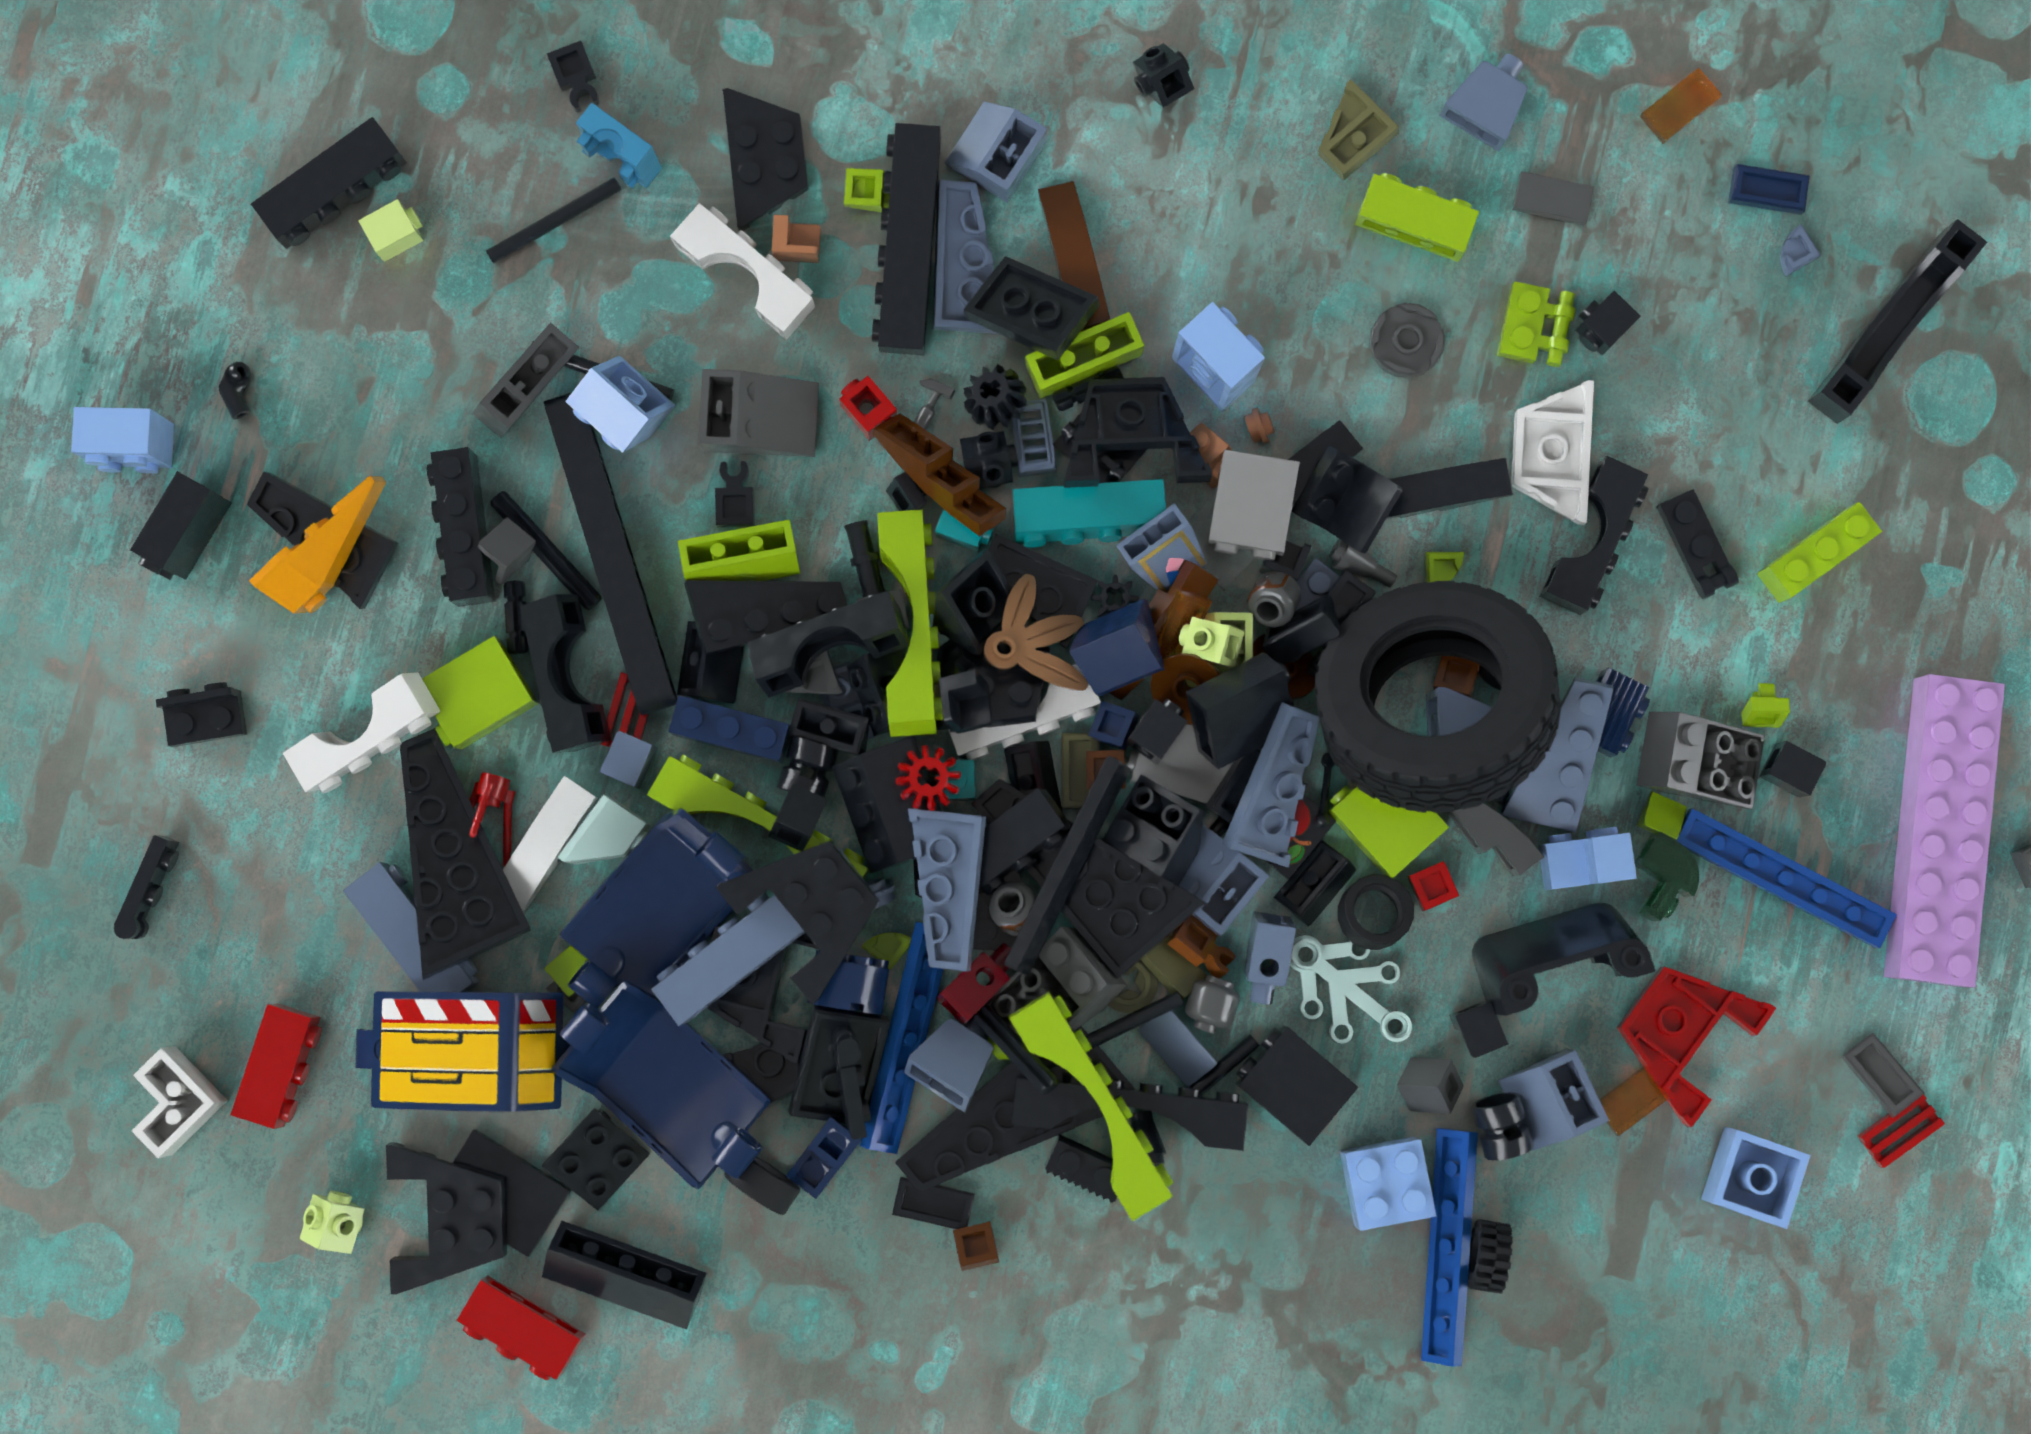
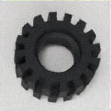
M1482 1219L1475 1221L1470 1241L1469 1289L1502 1294L1503 1290H1505L1506 1281H1508L1509 1277L1508 1269L1511 1267L1510 1256H1512L1511 1245L1513 1243L1510 1224Z

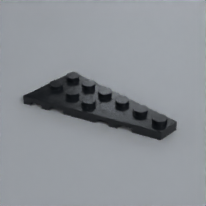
M435 728L408 739L400 745L423 980L531 931L482 825H480L476 837L472 838L469 836L476 813Z
M1082 1026L1077 1029H1081L1084 1035L1088 1034ZM1099 1046L1087 1052L1094 1066L1101 1062L1111 1079L1125 1081L1124 1088L1135 1089ZM1011 1061L975 1092L965 1113L958 1108L895 1161V1164L917 1190L921 1192L973 1169L997 1161L1007 1155L1070 1131L1092 1120L1104 1117L1100 1108L1087 1110L1065 1119L1051 1129L1012 1125L1016 1076L1025 1075ZM1059 1065L1050 1069L1056 1076V1079L1063 1081V1074H1071Z

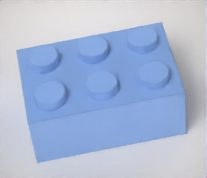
M1211 302L1178 332L1172 360L1223 412L1255 382L1265 357L1261 354L1264 350L1260 343L1250 334L1245 337L1235 326L1238 322L1227 308L1222 306L1219 309Z

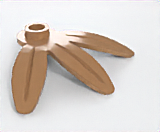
M1031 574L1023 575L1016 582L1007 598L1002 619V631L992 634L985 643L984 654L987 661L999 669H1009L1018 664L1031 674L1053 685L1076 691L1086 690L1088 682L1077 669L1054 655L1036 650L1070 637L1083 626V619L1076 615H1057L1042 619L1024 628L1034 606L1036 580ZM999 644H1006L1010 647L1011 652L1001 654L997 650V646Z

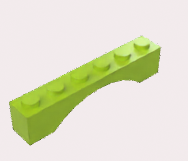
M923 510L879 512L877 516L881 563L895 576L905 591L913 612V631L907 655L897 674L886 687L890 736L937 734L936 720H943L941 697H934V685L939 684L941 672L940 661L932 662V649H939L938 626L930 627V615L934 614L936 592H928V580H935L933 557H926V546H933L931 523H924Z
M683 754L679 760L669 755L647 793V796L673 811L681 808L689 815L699 813L733 815L748 819L769 831L777 817L764 810L767 804L766 801L750 792H747L743 798L731 791L734 783L717 773H714L712 779L698 772L702 766L701 764ZM814 829L804 851L828 841L832 842L833 840ZM786 845L793 852V854L801 852L797 849H794ZM846 848L844 854L862 878L865 879L869 872V869L863 866L865 858Z
M1048 991L1009 1015V1019L1030 1053L1047 1058L1068 1070L1087 1088L1098 1103L1107 1122L1112 1141L1113 1165L1110 1183L1133 1222L1172 1198L1173 1196L1168 1187L1174 1184L1162 1163L1155 1167L1148 1155L1154 1149L1142 1129L1136 1133L1132 1129L1128 1119L1133 1117V1114L1122 1096L1114 1099L1107 1088L1113 1081L1102 1063L1100 1062L1094 1066L1087 1052L1093 1048L1082 1030L1079 1029L1073 1032L1066 1020L1072 1014L1060 995L1053 999Z

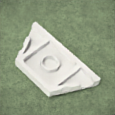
M1593 380L1585 381L1579 386L1520 408L1515 412L1512 487L1578 525H1585L1587 523L1594 393Z

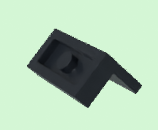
M688 621L677 695L687 698H704L725 703H735L744 646L704 656L695 621Z

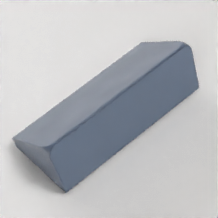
M1173 1011L1143 1024L1138 1029L1140 1034L1187 1087H1190L1218 1064Z

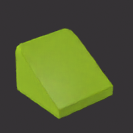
M1651 791L1636 826L1667 840H1677L1687 806Z

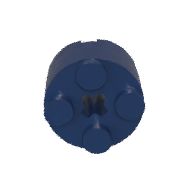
M816 950L815 956L820 953V950ZM846 954L819 1000L814 1005L845 1010H860L865 1013L882 1015L889 975V961Z

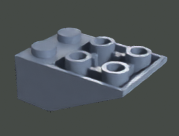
M1202 824L1198 854L1178 886L1207 902L1193 916L1217 936H1222L1268 879L1269 875L1241 852L1223 845V839Z

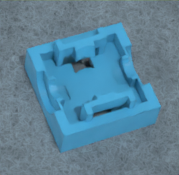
M592 102L576 122L581 132L577 143L582 146V153L589 158L598 153L609 161L620 159L623 164L618 174L625 184L632 189L637 183L647 189L662 169L654 149L649 143Z

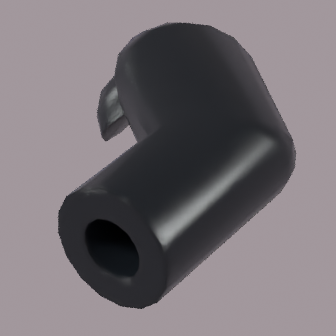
M240 361L234 362L227 367L218 387L219 393L233 420L243 418L250 413L242 396L250 378V369L245 363Z

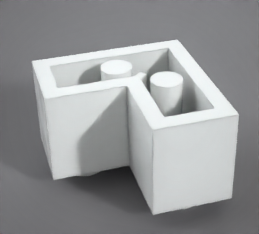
M176 1046L160 1048L133 1075L159 1104L132 1132L157 1158L171 1156L228 1100Z

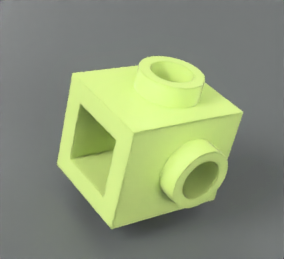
M330 1191L328 1196L313 1194L310 1205L304 1213V1225L299 1239L318 1250L352 1254L357 1234L363 1225L365 1209L351 1202L353 1196L343 1192Z

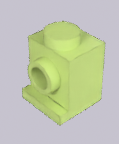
M1192 617L1190 624H1185L1182 627L1179 643L1181 646H1184L1182 653L1194 654L1209 662L1234 668L1245 631Z

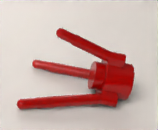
M482 772L479 782H475L469 798L473 809L477 803L479 804L469 836L472 838L477 836L487 806L499 809L501 802H503V866L505 868L511 858L512 804L516 792L508 790L511 782L510 779Z

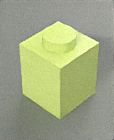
M398 199L358 220L375 252L384 262L423 241L417 230L423 227L418 215L412 206L405 209Z

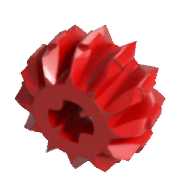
M928 745L922 746V759H919L916 753L910 750L907 756L913 763V766L903 762L898 764V769L909 774V776L896 778V785H910L909 788L901 793V798L906 800L913 794L917 795L913 801L914 809H919L922 800L928 799L927 808L929 811H934V798L936 797L946 807L950 801L944 794V790L955 795L959 792V788L956 785L947 782L961 779L960 771L947 772L949 768L954 766L956 759L951 757L942 763L940 760L943 757L944 749L941 747L936 750L934 758L929 757ZM923 770H926L929 774L935 771L939 776L935 777V782L938 784L934 787H931L928 783L921 786L918 780L922 779V775L919 773Z

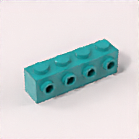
M1163 479L1099 483L1098 487L1064 488V486L1021 488L1013 489L1012 496L1015 542L1018 544L1024 543V546L1031 548L1044 546L1046 542L1061 541L1065 545H1076L1084 542V539L1099 538L1101 542H1116L1121 540L1122 537L1130 536L1166 510Z

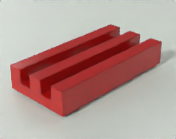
M623 672L620 673L606 720L610 739L627 684L630 683L627 673ZM632 689L619 731L626 734L628 733L636 706ZM639 714L633 737L642 740L649 714L643 716ZM613 740L600 745L610 748Z
M1924 1094L1892 1118L1887 1114L1857 1136L1880 1168L1887 1167L1945 1125L1943 1120L1935 1114L1936 1111L1933 1106L1927 1103V1098ZM1916 1106H1919L1920 1112L1873 1144L1872 1138ZM1926 1118L1929 1120L1928 1123L1883 1155L1880 1154L1882 1150Z

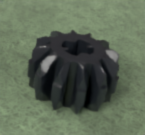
M997 364L994 370L990 372L988 368L983 366V375L980 377L970 375V381L973 386L963 388L964 395L967 398L964 401V407L969 414H972V419L976 424L982 425L985 423L988 428L994 430L1000 422L1003 427L1008 428V419L1011 417L1021 419V413L1018 408L1027 406V399L1024 396L1027 388L1023 381L1019 380V376L1014 370L1009 369L1005 371L1003 366Z

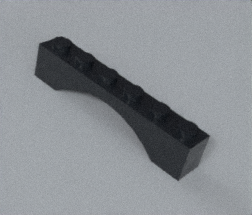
M1959 219L1945 228L1813 393L1808 402L1836 424L1851 416L1874 387L1878 378L1905 340L1937 301L1968 268L1987 244V241Z
M1063 1074V1081L1058 1080V1086L1048 1095L1041 1094L1026 1076H1016L1011 1124L1051 1129L1067 1118L1100 1107L1087 1088L1071 1074ZM1111 1079L1113 1083L1107 1086L1114 1099L1122 1096L1128 1107L1153 1111L1175 1121L1191 1132L1205 1147L1244 1151L1248 1104L1245 1101H1239L1240 1094L1217 1091L1216 1098L1201 1097L1200 1089L1178 1087V1094L1162 1092L1163 1085L1140 1083L1139 1089L1124 1088L1125 1081Z

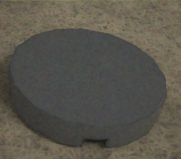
M1413 303L1398 304L1384 311L1371 329L1369 345L1374 360L1382 370L1395 377L1412 378L1425 374L1436 365L1444 351L1445 334L1441 324L1437 321L1438 318L1429 309L1420 304Z

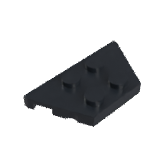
M725 88L723 89L737 228L739 231H744L750 227L749 224L767 213L770 215L781 208L785 201L795 199L809 190L802 124L799 113Z

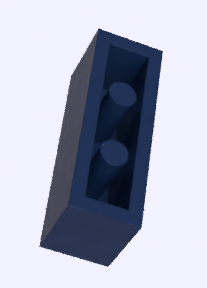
M678 695L668 731L677 737L780 764L784 762L791 736L788 735L790 725L787 723Z

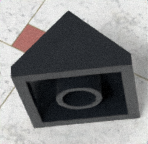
M989 549L983 550L936 593L933 626H938V632L973 655H980L984 651L987 639L992 634L1002 631L1003 613L1007 598L1012 590Z

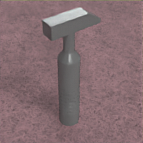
M931 378L919 381L921 386L934 392L928 404L921 407L914 421L925 430H927L935 414L934 406L940 395L951 400L955 393L953 388Z

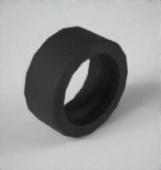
M1371 874L1359 878L1343 893L1338 904V922L1342 932L1352 943L1364 949L1381 950L1392 946L1409 931L1414 919V903L1409 891L1398 880L1387 875ZM1370 890L1379 891L1386 894L1394 903L1397 910V919L1389 931L1382 934H1374L1365 930L1358 923L1354 914V905L1362 893Z
M756 1156L738 1179L733 1178L726 1172L724 1173L725 1178L740 1191L780 1215H785L800 1192V1188L796 1183L758 1156Z

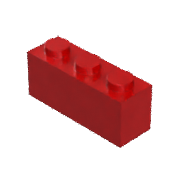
M278 1003L267 1004L230 1114L231 1116L272 1129L284 1127L286 1122H291L297 1108V1101L293 1100L297 1087L304 1084L309 1073L310 1065L306 1063L310 1048L315 1049L321 1037L322 1027L318 1026L321 1017Z
M488 1275L479 1281L456 1320L464 1325L462 1330L467 1335L479 1341H483L484 1338L498 1345L496 1351L502 1356L514 1361L517 1357L530 1364L529 1370L534 1375L544 1380H549L550 1377L557 1380L564 1373L586 1335L583 1331Z

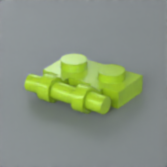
M1514 281L1510 288L1497 356L1534 363L1538 350L1548 352L1547 365L1561 367L1563 354L1568 352L1570 342L1566 339L1569 323L1574 321L1576 308L1573 307L1575 294L1569 291H1561L1558 304L1548 303L1549 288ZM1544 318L1555 320L1552 337L1541 335Z

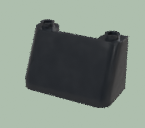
M1607 903L1590 904L1485 935L1476 941L1472 949V958L1485 1001H1491L1496 1015L1507 1016L1533 1006L1539 994L1534 974L1591 958L1592 963L1609 965L1614 969L1615 976L1632 978L1656 972L1647 946L1617 909Z

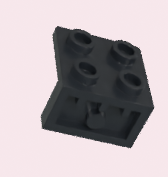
M1329 445L1291 512L1324 528L1355 550L1365 554L1403 489L1359 460Z

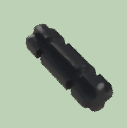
M1113 366L1104 370L1101 375L1097 373L1071 384L1069 389L1064 387L1053 393V400L1057 409L1065 411L1074 407L1073 403L1075 402L1078 404L1083 403L1090 379L1124 378L1118 366Z
M519 580L507 581L503 585L504 598H507V602L504 603L506 633L509 634L508 639H506L507 652L514 655L525 654L528 652L529 646L522 627L520 606L526 604V601H523L524 596H526L525 583Z

